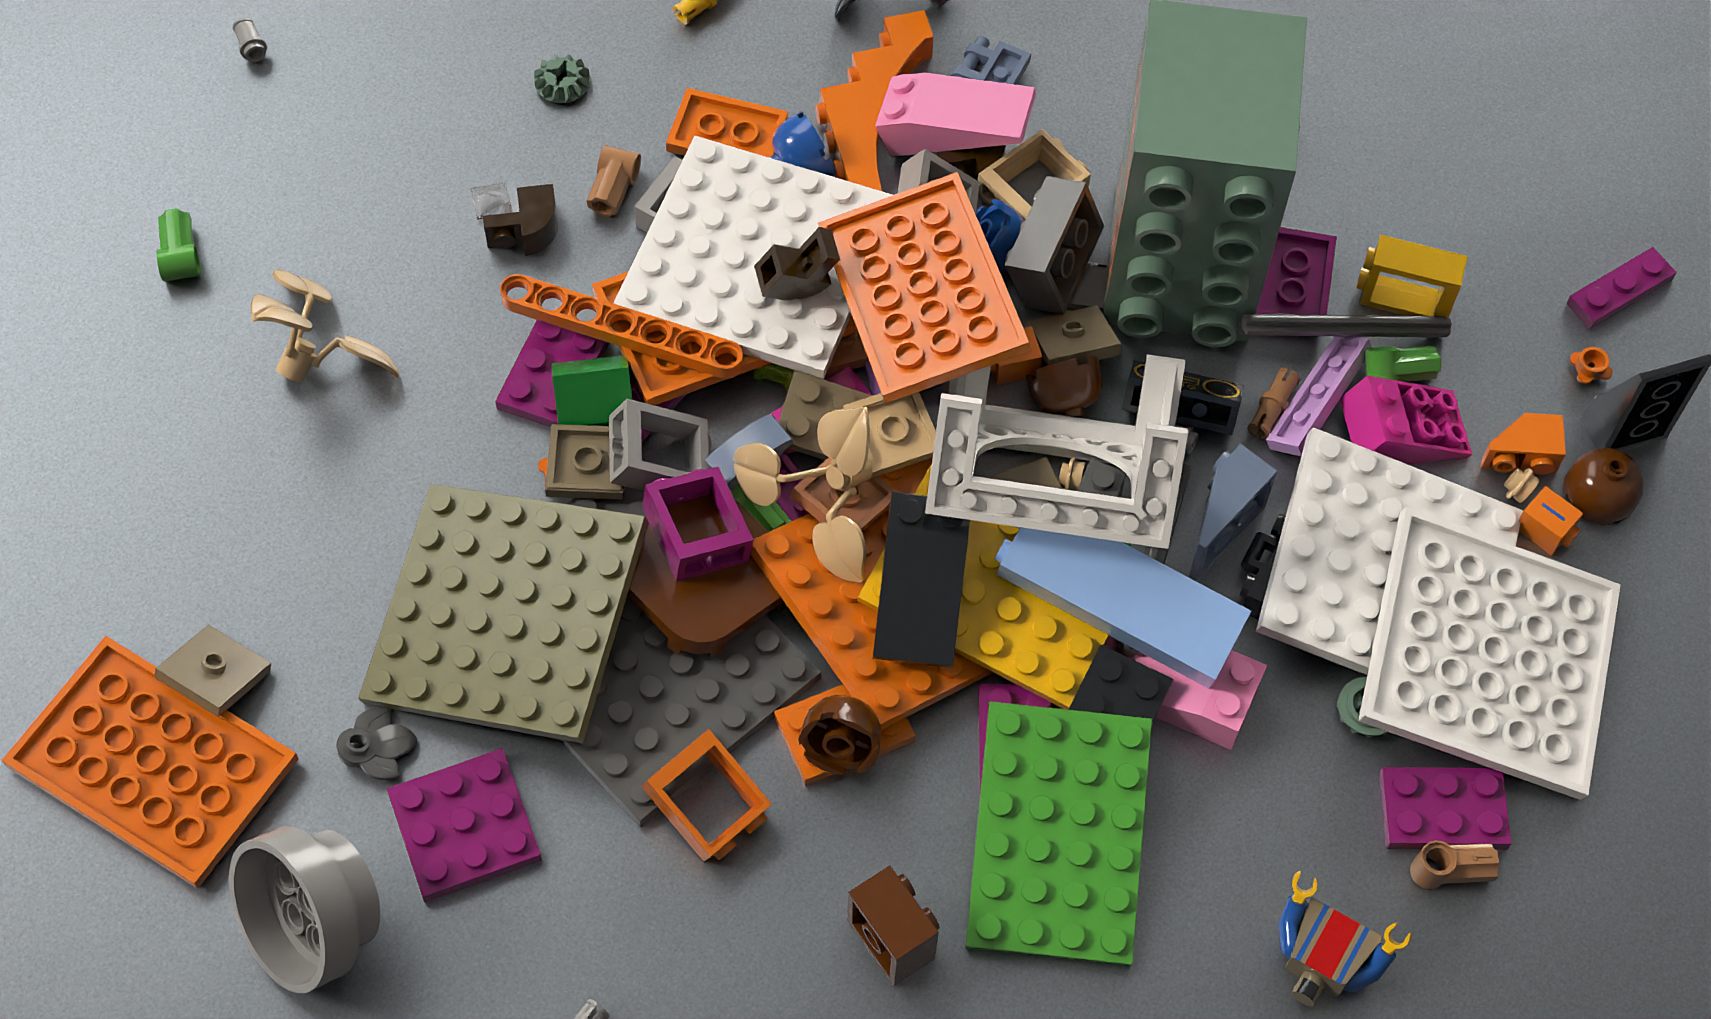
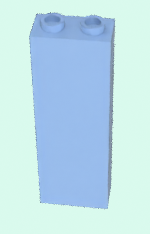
M1016 527L1019 531L1013 542L1008 539L1004 540L995 557V560L1000 562L997 576L1208 689L1218 677L1251 613V610L1123 542Z

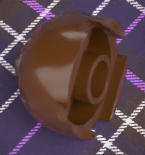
M1087 357L1088 364L1079 366L1077 359L1054 363L1035 370L1037 377L1027 374L1026 379L1034 403L1048 414L1076 418L1085 416L1084 409L1097 401L1102 390V372L1098 357Z
M1612 448L1592 449L1581 455L1565 475L1563 483L1564 496L1568 494L1572 505L1583 512L1581 518L1600 525H1610L1614 521L1625 520L1630 517L1641 501L1644 489V480L1636 462L1624 452Z
M833 695L823 698L809 709L801 727L798 741L799 746L802 743V746L805 748L804 756L810 763L821 770L844 775L845 769L858 768L857 773H860L875 764L881 746L882 733L879 719L869 705L851 696Z

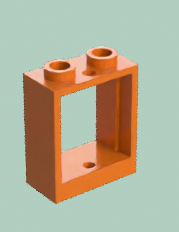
M710 729L705 731L641 786L703 861H706L712 855L718 861L737 845L732 838L743 829L748 834L753 832L768 819L763 812L772 805ZM703 755L709 758L750 807L745 814L710 844L663 790Z

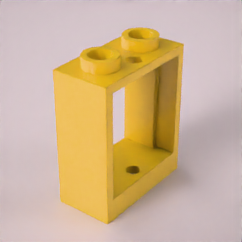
M1380 234L1376 248L1368 247L1363 267L1360 270L1356 285L1357 289L1362 290L1359 304L1404 316H1444L1448 318L1462 285L1468 256ZM1381 271L1440 287L1438 290L1379 274Z

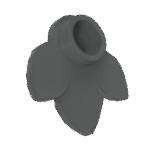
M378 707L360 714L355 721L354 728L347 729L340 734L336 743V752L344 764L350 767H361L371 778L378 780L396 779L399 777V767L395 759L408 753L417 744V737L408 728L399 724H391L390 709ZM350 743H359L364 747L354 748Z

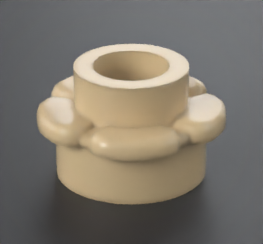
M1075 457L1071 458L1069 464L1062 463L1059 476L1060 485L1065 486L1066 490L1077 491L1086 471V463L1076 461Z
M1518 468L1510 475L1504 484L1509 490L1506 493L1507 499L1513 497L1516 501L1522 503L1533 492L1539 483V479L1532 474L1533 470L1527 468L1522 471Z

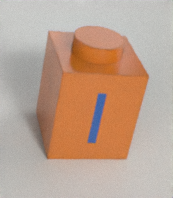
M1545 486L1521 514L1518 520L1520 523L1519 532L1552 556L1561 545L1568 548L1577 538L1581 530L1576 526L1583 512Z

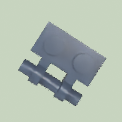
M978 36L974 43L968 45L964 52V61L960 66L955 67L951 76L1017 85L1030 63L1031 53L999 41L996 48L991 50L987 48L990 44L989 40L984 36ZM977 65H985L981 73L974 71Z

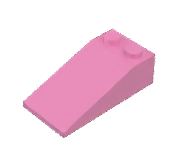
M931 73L892 76L875 127L890 157L913 155L923 149L932 153L1019 144L1023 142L1037 92L1035 87Z
M1108 636L1104 646L1126 656L1118 651V640ZM1231 650L1218 677L1208 689L1141 652L1132 656H1126L1173 679V683L1156 716L1157 719L1232 750L1267 668L1266 664Z

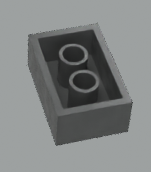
M1046 176L1041 189L1034 195L1033 206L1027 219L1022 221L1019 236L1005 258V267L1024 306L1027 308L1065 314L1104 228V223L1086 182Z

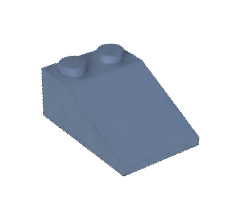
M1242 444L1231 454L1227 451L1224 452L1213 466V471L1216 473L1207 486L1210 493L1189 578L1197 581L1266 507L1277 470Z

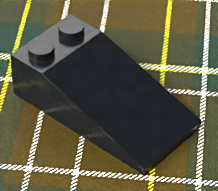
M1708 354L1639 373L1607 392L1592 398L1581 417V421L1595 449L1612 448L1622 451L1667 438L1710 367L1711 355Z
M892 492L872 659L953 668L970 520L926 514L927 496Z

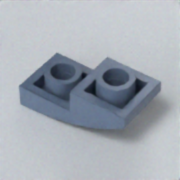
M768 414L729 438L705 460L712 468L719 466L728 487L733 490L739 484L733 461L734 453L738 448L750 443H761L772 448L780 456L795 441L772 414Z

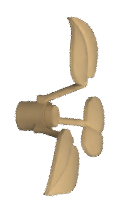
M279 269L273 271L272 275L279 284L305 296L306 303L302 315L295 313L288 305L266 295L257 294L254 296L250 307L253 322L271 321L292 327L288 344L275 368L282 376L295 382H303L311 365L318 368L321 361L331 351L340 347L353 355L385 368L393 374L396 380L398 379V369L387 353L369 342L349 335H345L343 339L335 338L318 355L314 353L316 346L303 339L302 335L304 331L309 332L312 328V323L308 320L314 298L324 303H329L332 298L330 292L322 285L310 279L299 277L291 272Z
M868 407L839 409L822 416L817 429L818 442L822 452L829 458H832L831 464L826 467L782 475L779 474L781 467L780 458L772 448L761 443H750L738 448L733 456L735 474L742 491L755 504L768 506L776 502L781 494L779 482H790L825 474L832 488L844 491L842 496L826 514L827 522L819 523L813 528V547L822 565L835 576L851 582L866 580L864 575L866 545L862 531L850 518L846 516L835 518V515L845 502L857 493L855 486L868 481L872 476V465L868 459L870 443Z

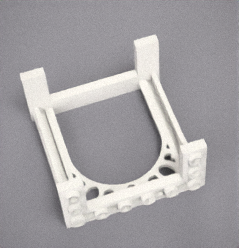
M1147 354L1135 426L986 405L991 365L950 380L949 393H942L940 399L926 514L1165 549L1169 548L1188 438V428L1175 427L1185 360ZM999 447L1068 458L1075 457L1076 459L1089 461L1093 459L1103 463H1110L1119 467L1129 476L1131 480V499L973 476L977 457L983 452Z

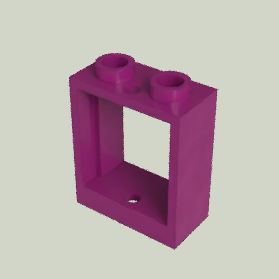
M719 466L706 470L696 469L686 475L670 479L660 478L650 484H646L642 509L675 581L749 562L754 539ZM711 495L729 533L683 544L666 506Z

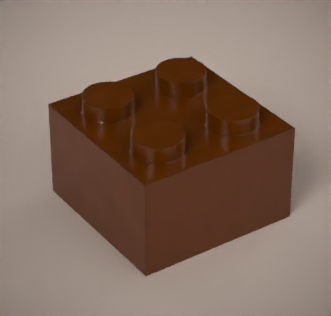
M889 865L848 892L847 920L893 986L935 960L939 933L937 930L940 929V926L931 910L927 907L921 909L913 897L916 893L908 878L904 874L898 876Z

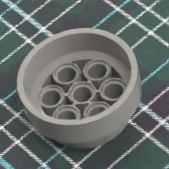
M282 826L243 842L235 850L229 869L231 902L245 942L263 970L280 986L295 993L310 992L347 974L356 961L359 947L373 940L380 925V902L377 889L369 868L357 849L345 837L332 830H321L310 835L293 826Z

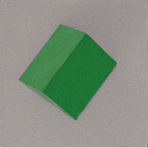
M623 355L552 363V379L558 424L609 426V415L626 399L632 400L628 360Z

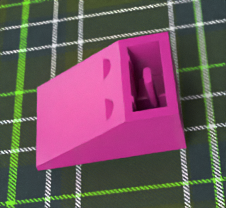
M1366 376L1340 398L1350 439L1354 444L1407 465L1467 458L1472 455L1453 390Z

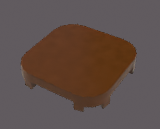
M711 495L666 506L683 544L729 533ZM735 501L753 539L769 532L738 501ZM648 524L627 597L668 637L667 647L680 655L681 650L693 654L708 653L709 658L723 652L726 642L774 608L781 611L785 607V602L751 555L749 562L675 581L650 524Z

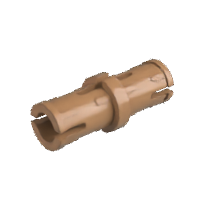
M1280 368L1269 391H1265L1259 399L1260 407L1247 427L1250 434L1254 437H1257L1260 429H1262L1263 432L1260 435V439L1266 440L1278 418L1289 405L1288 400L1301 380L1298 373L1294 370H1291L1288 378H1286L1288 368Z

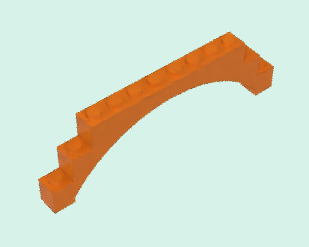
M925 10L885 17L884 32L879 33L880 47L852 53V67L847 68L849 83L820 88V103L815 104V113L818 124H824L827 131L823 134L827 153L833 152L835 160L832 161L836 171L835 178L882 191L877 169V148L880 135L875 125L892 76L912 74L923 60L932 59L934 36ZM1032 326L1024 327L1031 351L991 365L990 372H993L997 385L1026 379L1027 374L1037 377L1035 370L1041 368L1042 354Z

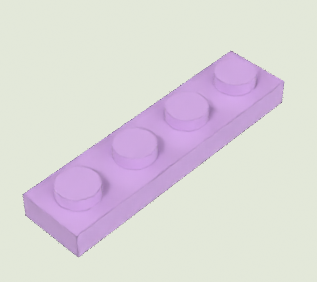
M1334 336L1267 437L1266 441L1270 450L1302 456L1307 433L1313 427L1321 429L1364 363L1365 349L1372 347L1369 338Z

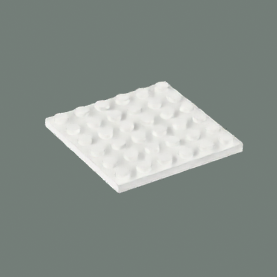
M694 136L616 296L614 304L731 340L742 348V352L745 355L754 356L761 360L824 379L851 316L834 267L828 272L832 283L828 288L814 296L789 301L762 296L754 265L773 244L799 249L819 227L818 222L890 197L892 194Z
M1313 427L1307 433L1256 632L1368 675L1400 512L1405 507H1409L1516 546L1520 528L1518 520L1523 510Z
M1405 507L1399 514L1358 721L1582 800L1589 795L1621 584Z

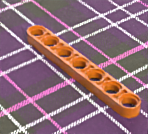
M510 275L500 285L502 303L511 312L723 379L734 378L743 369L742 348L731 340L525 275ZM517 287L528 291L525 297L517 300L511 299L507 295L511 289ZM550 298H556L562 302V305L556 310H546L542 307L543 302ZM584 309H591L597 313L596 317L591 321H581L576 315ZM618 320H626L632 325L629 330L621 333L615 332L611 328L612 324ZM653 331H661L667 337L661 343L654 344L648 342L646 336ZM688 342H696L702 348L698 353L688 355L681 351V347ZM730 353L737 360L732 365L722 366L717 363L716 358L721 354Z

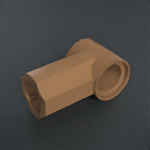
M608 145L602 148L597 165V177L587 199L588 208L592 209L597 215L607 218L611 215H617L629 184L633 185L637 180L641 167V154Z
M1435 840L1427 843L1414 858L1410 865V874L1412 880L1418 886L1430 890L1447 883L1492 882L1498 878V853L1492 844L1449 845L1443 841ZM1426 859L1436 862L1441 871L1432 869Z

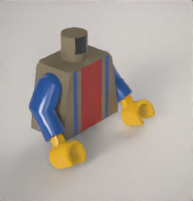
M1301 871L1295 873L1292 879L1294 895L1288 897L1278 923L1280 949L1283 955L1288 958L1285 969L1299 978L1292 991V996L1304 1005L1314 1006L1322 991L1334 998H1338L1344 990L1356 992L1378 981L1396 958L1395 950L1404 948L1410 943L1412 933L1410 932L1402 943L1394 941L1391 932L1399 923L1396 922L1386 929L1384 933L1386 942L1384 944L1380 943L1383 938L1382 935L1311 897L1317 890L1316 877H1314L1313 885L1310 889H1300L1297 886V881L1301 875ZM1307 897H1311L1309 903L1305 900Z

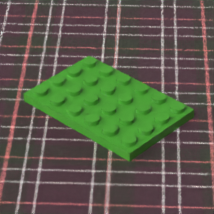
M989 702L965 948L1126 966L1132 965L1152 725L1151 718Z

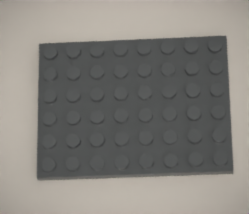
M625 486L623 500L573 498L567 503L568 505L645 516L642 509L644 491ZM628 597L626 598L583 743L559 740L640 827L661 811L641 786L705 731L710 729L726 750L731 753L774 718V711L787 707L821 679V671L766 615L726 642L723 652L709 658L708 653L693 654L682 650L680 655L667 647L668 637ZM703 755L663 790L674 800L711 770L714 764L706 755Z

